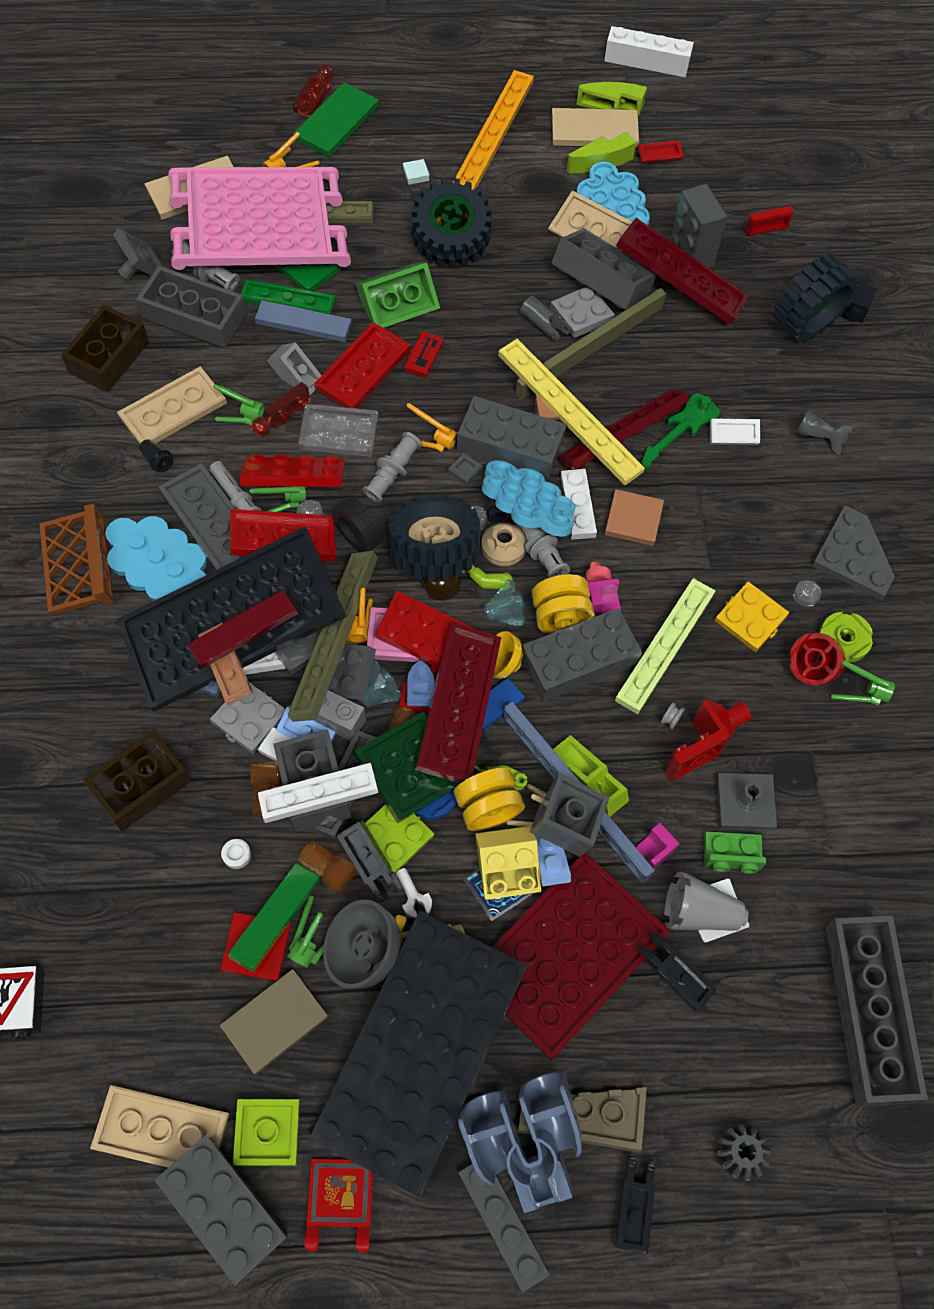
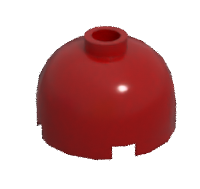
M805 634L796 640L790 651L791 671L797 679L805 684L815 686L830 684L839 678L845 667L843 666V661H846L844 649L836 639L827 634Z

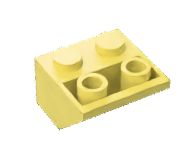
M531 826L476 834L478 862L485 900L541 892L537 840L535 835L530 833Z

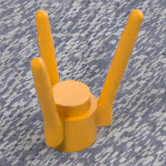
M296 132L268 160L263 162V167H286L282 158L291 151L289 146L300 136V133ZM315 161L298 167H314L320 163Z
M408 403L406 405L407 408L438 428L434 435V440L437 441V444L421 441L422 447L436 449L440 452H443L445 448L451 450L454 447L458 432L443 426L412 404Z
M364 587L360 590L359 616L355 617L347 641L351 643H362L368 640L370 611L373 600L371 598L368 599L365 611L366 589Z

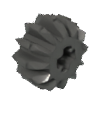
M743 1124L737 1126V1132L732 1128L727 1129L726 1134L729 1139L721 1137L718 1141L720 1145L726 1148V1150L717 1151L718 1157H726L727 1161L722 1163V1169L724 1170L732 1166L731 1177L734 1179L740 1173L744 1181L751 1180V1173L756 1178L761 1177L762 1171L760 1167L768 1168L770 1165L763 1156L770 1155L771 1149H762L761 1144L767 1141V1138L762 1136L756 1139L757 1129L752 1127L747 1133ZM739 1147L748 1148L750 1153L746 1154L747 1157L740 1158L738 1152L742 1151V1149Z

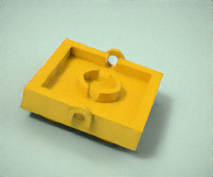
M747 582L734 597H731L729 602L727 601L726 607L718 614L715 622L754 652H757L768 638L772 639L778 631L777 628L787 618L789 612L750 582Z

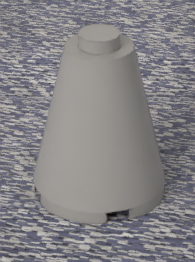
M680 871L674 876L678 877L679 880L677 884H670L664 907V915L669 916L670 923L665 922V926L668 929L738 931L741 926L746 925L749 913L742 901L688 873Z

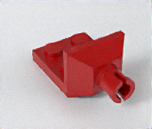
M708 700L701 703L692 722L700 737L696 739L695 744L689 747L687 744H684L673 752L674 755L668 762L669 766L665 772L670 783L722 754L737 727L749 722L751 719V713L743 702L740 701L729 709H725L722 704Z

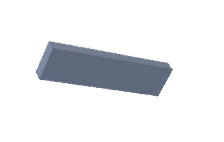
M261 301L255 316V323L259 325L346 342L352 325V321L349 318L267 301Z

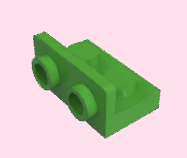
M705 832L704 867L713 868V871L716 872L741 869L742 873L754 874L758 870L761 871L766 865V857L762 856V835Z

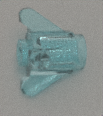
M507 580L495 597L490 598V601L485 603V610L491 623L497 621L498 623L504 622L517 626L525 623V617L522 614L525 604L522 593L514 591L516 588L515 581Z
M376 660L373 661L363 702L369 709L373 705L377 706L381 703L398 701L401 696V692L395 684L397 683L386 668H381Z

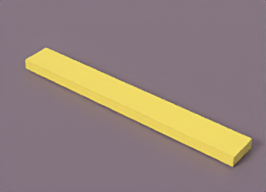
M518 339L499 350L498 356L563 423L567 424V427L624 485H627L644 473L645 468Z

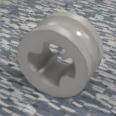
M673 702L661 723H668L670 725L669 728L673 730L685 709H678Z

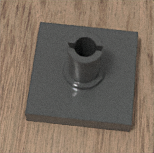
M120 228L115 231L113 236L128 258L121 268L118 269L123 278L129 281L138 270L152 276L158 265L164 267L151 245Z
M717 774L719 829L775 830L777 828L772 774Z

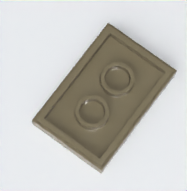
M292 969L223 1022L220 1027L256 1076L329 1017Z

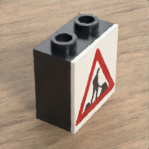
M38 967L0 969V1036L12 1035V1039H29L32 1033H41L44 972Z

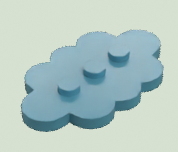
M610 162L595 163L589 170V179L579 183L577 193L632 222L635 218H638L646 225H649L650 215L648 210L644 208L646 196L638 190V178L629 172L618 173L616 166Z
M500 460L491 461L486 465L482 491L488 497L496 500L495 505L498 509L510 513L514 522L526 528L540 527L548 534L562 537L571 534L574 526L572 517L576 507L572 500L561 495V490L558 486L546 482L543 475L533 469H517L512 464Z
M150 516L138 523L128 518H119L112 521L106 528L105 535L109 545L112 547L107 557L110 569L115 574L126 576L128 585L132 589L137 591L146 590L151 601H155L206 575L203 570L207 566V557L197 544L189 543L183 531L168 529L167 523L162 518Z

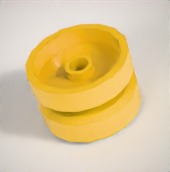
M570 574L558 575L541 581L532 589L533 605L537 609V626L541 631L552 634L595 616L593 604L589 599V585L584 577Z
M508 768L487 770L466 779L454 789V796L458 806L465 809L463 819L468 830L481 831L490 829L513 819L524 810L525 804L521 794L513 790L516 782L511 770Z

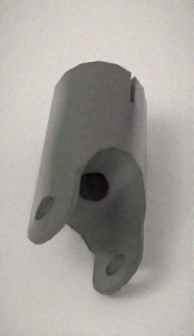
M534 296L526 299L521 306V314L554 341L560 339V335L555 329L561 330L566 335L570 334L568 324Z

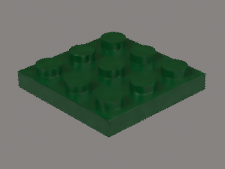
M424 712L357 748L353 752L360 765L371 763L378 794L398 824L454 791L460 784L415 770L427 720Z

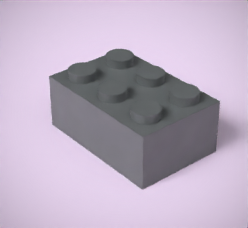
M707 184L681 192L670 241L707 267L714 266L727 216Z
M328 729L273 744L283 786L339 771ZM346 801L290 817L295 831L299 832L349 818L351 814Z

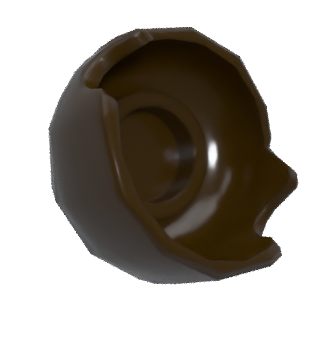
M453 574L449 575V580L442 581V577H435V582H428V577L424 576L421 580V585L429 597L440 601L453 598L459 592L461 584L460 577L456 578Z

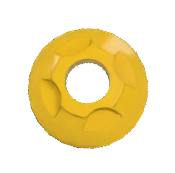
M503 631L496 635L502 637L493 676L496 679L509 676L521 666L523 652L520 639L508 631Z

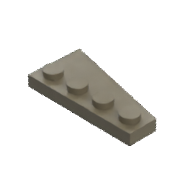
M647 1087L636 1088L635 1090L621 1091L620 1089L601 1093L585 1092L571 1095L580 1124L582 1143L640 1153L643 1141ZM521 1108L518 1132L531 1134Z

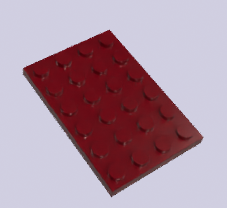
M587 853L581 855L569 867L571 882L552 885L492 947L528 965L505 1016L551 1061L644 961V958H642L638 951L643 946L651 951L656 948L651 942L650 937L657 933L662 938H665L670 932L664 924Z

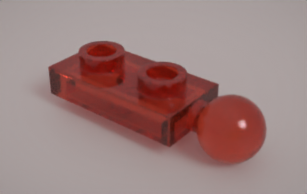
M321 65L317 70L318 77L310 75L293 104L294 112L310 117L320 107L331 88L330 81L334 77V70L330 65Z
M301 381L268 407L265 418L258 417L253 420L251 424L253 433L259 437H264L269 434L271 427L276 429L281 424L287 423L296 412L303 410L310 402L308 386Z

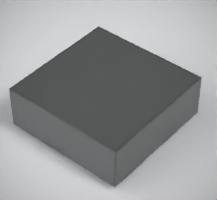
M463 453L448 468V474L465 486H468L481 473L483 466Z

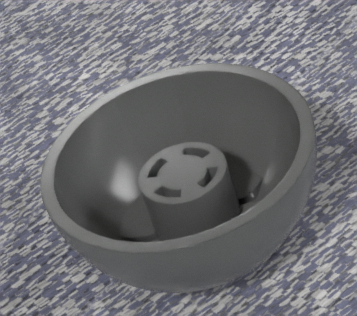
M358 900L344 907L330 924L324 941L323 959L329 977L337 985L349 989L368 988L384 980L389 975L401 950V934L398 924L386 908L371 900Z

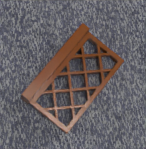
M94 503L84 506L85 511L39 523L47 609L50 615L99 602L104 606L114 603L111 571L107 560L108 546L105 535L104 515ZM84 520V526L79 533L71 530L76 522ZM57 527L62 529L54 540L49 538L48 530ZM69 533L75 538L66 548L60 543ZM80 541H83L87 547L81 555H78L73 550ZM58 547L64 552L55 562L51 560L50 555ZM72 555L77 560L68 570L62 565ZM86 563L89 565V570L82 578L75 574L80 566ZM60 569L66 574L59 584L53 582V576ZM74 577L80 582L70 592L64 587ZM85 585L91 587L92 596L78 597ZM61 591L69 595L63 604L55 605V599Z

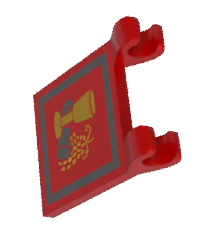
M311 1159L304 1245L307 1251H318L320 1227L357 1228V1252L366 1253L369 1251L373 1173L347 1159Z

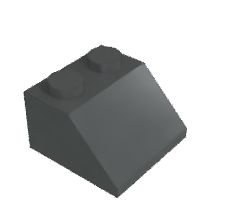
M559 773L537 810L530 833L580 857L594 846L610 797Z

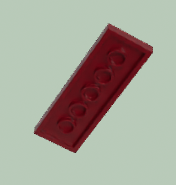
M638 218L633 220L616 244L623 253L636 259L643 267L650 269L659 275L662 280L669 282L678 288L682 294L688 295L698 302L701 307L708 309L717 315L720 320L730 325L734 322L749 297L745 292Z
M452 621L449 624L415 770L457 783H462L473 776L502 637Z

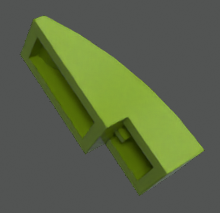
M622 82L582 84L578 89L577 105L590 109L637 110V115H640L645 102L647 87Z
M626 132L609 141L604 136H601L568 154L566 171L569 174L589 173L590 168L595 163L604 161L610 162L615 166L622 165L633 160L636 142Z
M571 735L553 749L582 784L610 797L605 810L609 817L629 802L627 788L608 773V768L603 762Z

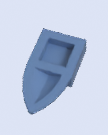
M421 660L412 666L408 674L407 706H430L435 686L434 676L430 668Z

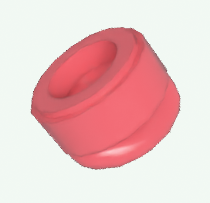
M593 561L590 563V569L586 572L587 582L612 580L611 571L607 567Z

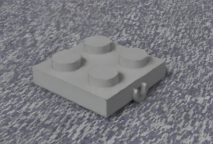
M588 286L551 301L552 311L568 324L570 334L574 338L599 328L615 316L603 299L596 294L595 290Z
M249 682L254 694L230 706L225 702L210 718V721L226 734L225 736L230 742L234 743L236 741L250 753L254 754L271 729L278 726L286 709L272 700L271 696L268 697L266 692L260 691Z

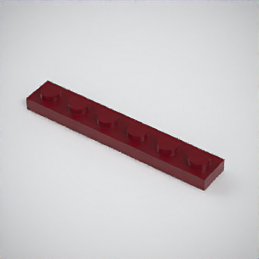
M671 389L606 429L623 444L628 437L641 433L644 430L643 428L661 421L662 417L668 413L678 411L683 404L689 402L687 392ZM583 442L558 456L561 465L573 470L583 468L588 461L597 458Z

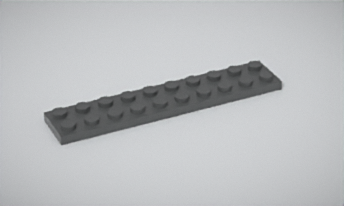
M202 463L158 486L164 499L215 570L244 557L230 555L231 509L236 508ZM321 630L275 652L290 675L307 666Z

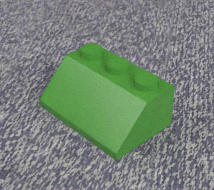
M417 262L356 283L362 306L371 323L374 322L383 328L440 308L427 262Z

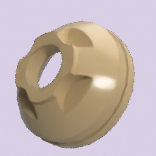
M497 523L490 526L484 532L481 540V551L484 557L492 564L511 566L518 563L526 553V537L522 530L513 524ZM500 533H508L511 535L512 540L502 543L497 539V536Z

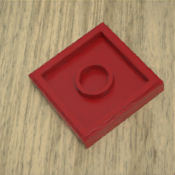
M234 912L220 971L277 982L281 975L292 926L291 922L253 973L229 959L228 954L256 916Z

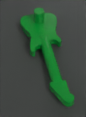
M698 393L692 395L685 409L669 418L667 425L675 423L678 425L653 447L648 446L641 465L645 468L644 470H649L651 464L658 459L659 454L687 429L691 430V436L693 437L699 428L710 424L711 419H718L720 411L708 396Z

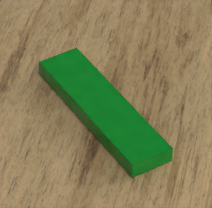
M247 279L241 292L246 304L260 306L261 301H267L332 315L336 302L335 295Z
M295 863L229 952V959L254 973L320 882V876Z

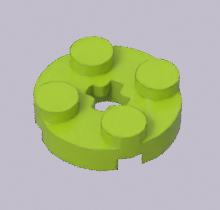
M843 612L834 613L824 621L820 629V633L830 635L840 643L844 649L847 662H856L864 658L873 644L871 626L864 618L854 613L851 615L843 614ZM840 633L851 635L850 642L844 641Z

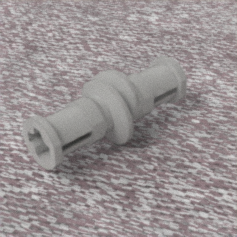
M184 239L183 254H190V245ZM191 266L194 268L193 274L198 276L200 280L205 282L210 279L230 291L235 290L240 280V276L237 273L232 274L224 266Z
M410 432L402 434L403 439L391 451L390 456L385 455L377 460L379 470H377L374 475L375 477L369 485L364 486L362 489L363 493L372 501L380 503L383 500L382 495L394 483L397 475L403 477L407 475L403 467L410 461V457L415 450L420 449L422 446L421 441Z
M516 523V526L522 529L528 541L525 544L527 553L530 554L533 560H539L545 566L549 578L556 576V573L557 575L569 574V565L562 561L559 552L555 548L558 542L556 536H546V532L540 527L526 528Z

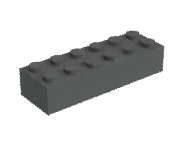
M893 916L835 918L826 926L856 1107L916 1104L928 1100Z

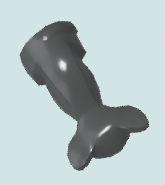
M809 410L803 418L797 433L805 437L810 435L829 438L833 452L840 455L842 445L848 440L849 433L854 428L851 425L833 427L827 420L817 417L813 414V411Z

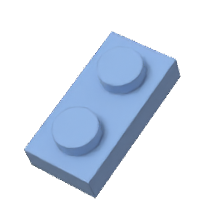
M291 705L287 706L276 731L291 739L328 729L331 741H333L338 731L318 719L292 722L288 716Z
M536 835L542 886L571 882V873L564 849Z

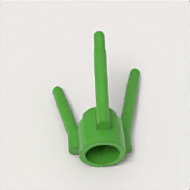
M213 385L214 389L242 402L240 414L244 415V418L216 417L215 420L217 422L245 423L248 425H252L253 421L260 422L264 413V403L248 399L221 385Z
M305 487L254 488L249 490L251 494L283 493L284 500L290 502L268 510L269 512H282L290 508L299 507V502L306 501Z
M845 660L843 661V666L870 680L867 693L871 694V697L832 694V699L867 702L877 706L880 704V701L888 702L895 688L894 682L876 677Z
M312 895L308 897L294 939L288 948L290 952L287 956L305 968H308L310 963L317 964L323 954L324 947L323 944L315 952L314 950L317 946L310 942L323 917L321 912L317 914L305 938H301L314 900Z

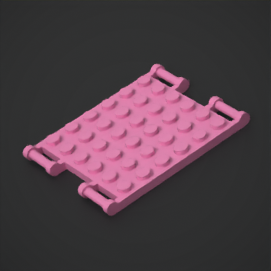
M213 167L171 168L169 170L168 176L171 181L169 203L174 208H180L183 204H188L189 227H175L170 232L174 254L171 258V265L174 269L182 270L186 266L338 264L341 267H347L351 264V257L347 252L346 228L341 225L328 224L326 203L338 207L343 202L338 188L339 172L337 168ZM323 179L329 181L330 191H324ZM182 180H187V192H181L180 182ZM330 237H334L337 240L338 252H332ZM184 239H189L190 254H183Z

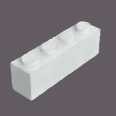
M612 26L607 40L605 62L686 77L694 42Z

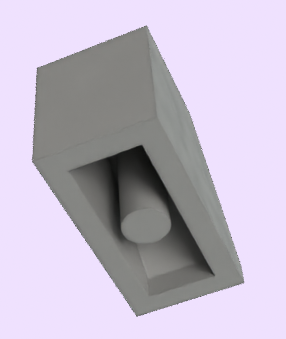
M296 342L281 345L267 360L283 381L307 396H310L315 391L314 383L322 376Z

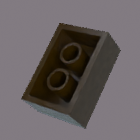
M103 305L65 349L61 357L69 374L108 392L148 344L149 340L143 323Z
M152 730L87 776L83 781L123 832L190 783L191 779L186 769L155 730Z

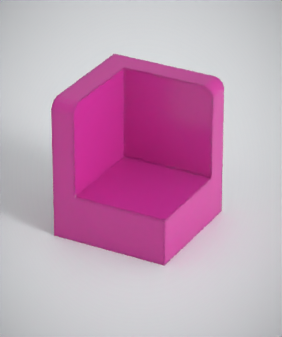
M618 579L588 582L590 590L589 599L593 604L595 616L617 608L621 610L617 594L620 585Z
M659 823L651 830L649 836L635 848L651 867L655 869L675 852L679 843Z

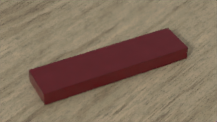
M284 590L190 642L188 645L203 669L298 615Z

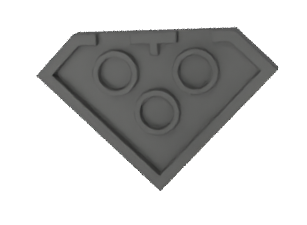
M844 506L812 566L883 600L895 577L868 516L848 506Z

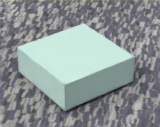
M424 159L403 163V171L408 185L429 181V173Z

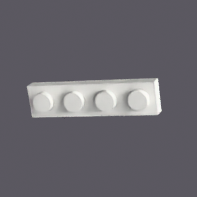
M371 763L258 792L264 822L268 823L378 793Z

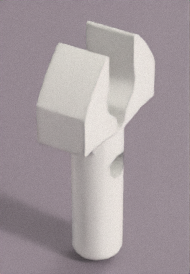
M399 869L396 875L408 897L407 903L402 905L406 916L413 920L416 919L415 901L424 906L426 914L429 916L432 907V899L429 893L425 895L418 893L407 869Z

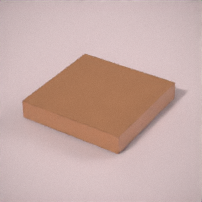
M615 489L605 535L654 546L664 500Z

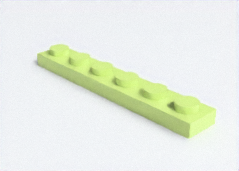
M694 578L692 579L616 696L615 701L639 714L714 596L715 590Z

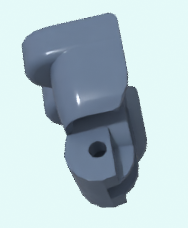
M563 1071L540 1075L527 1081L520 1088V1105L533 1141L536 1143L538 1155L526 1158L512 1120V1109L505 1090L492 1091L469 1100L462 1106L458 1118L459 1127L470 1159L481 1180L488 1185L495 1184V1175L507 1169L514 1182L524 1213L554 1202L558 1203L573 1198L571 1182L561 1151L575 1148V1158L579 1157L582 1149V1138L577 1113L571 1099V1090Z

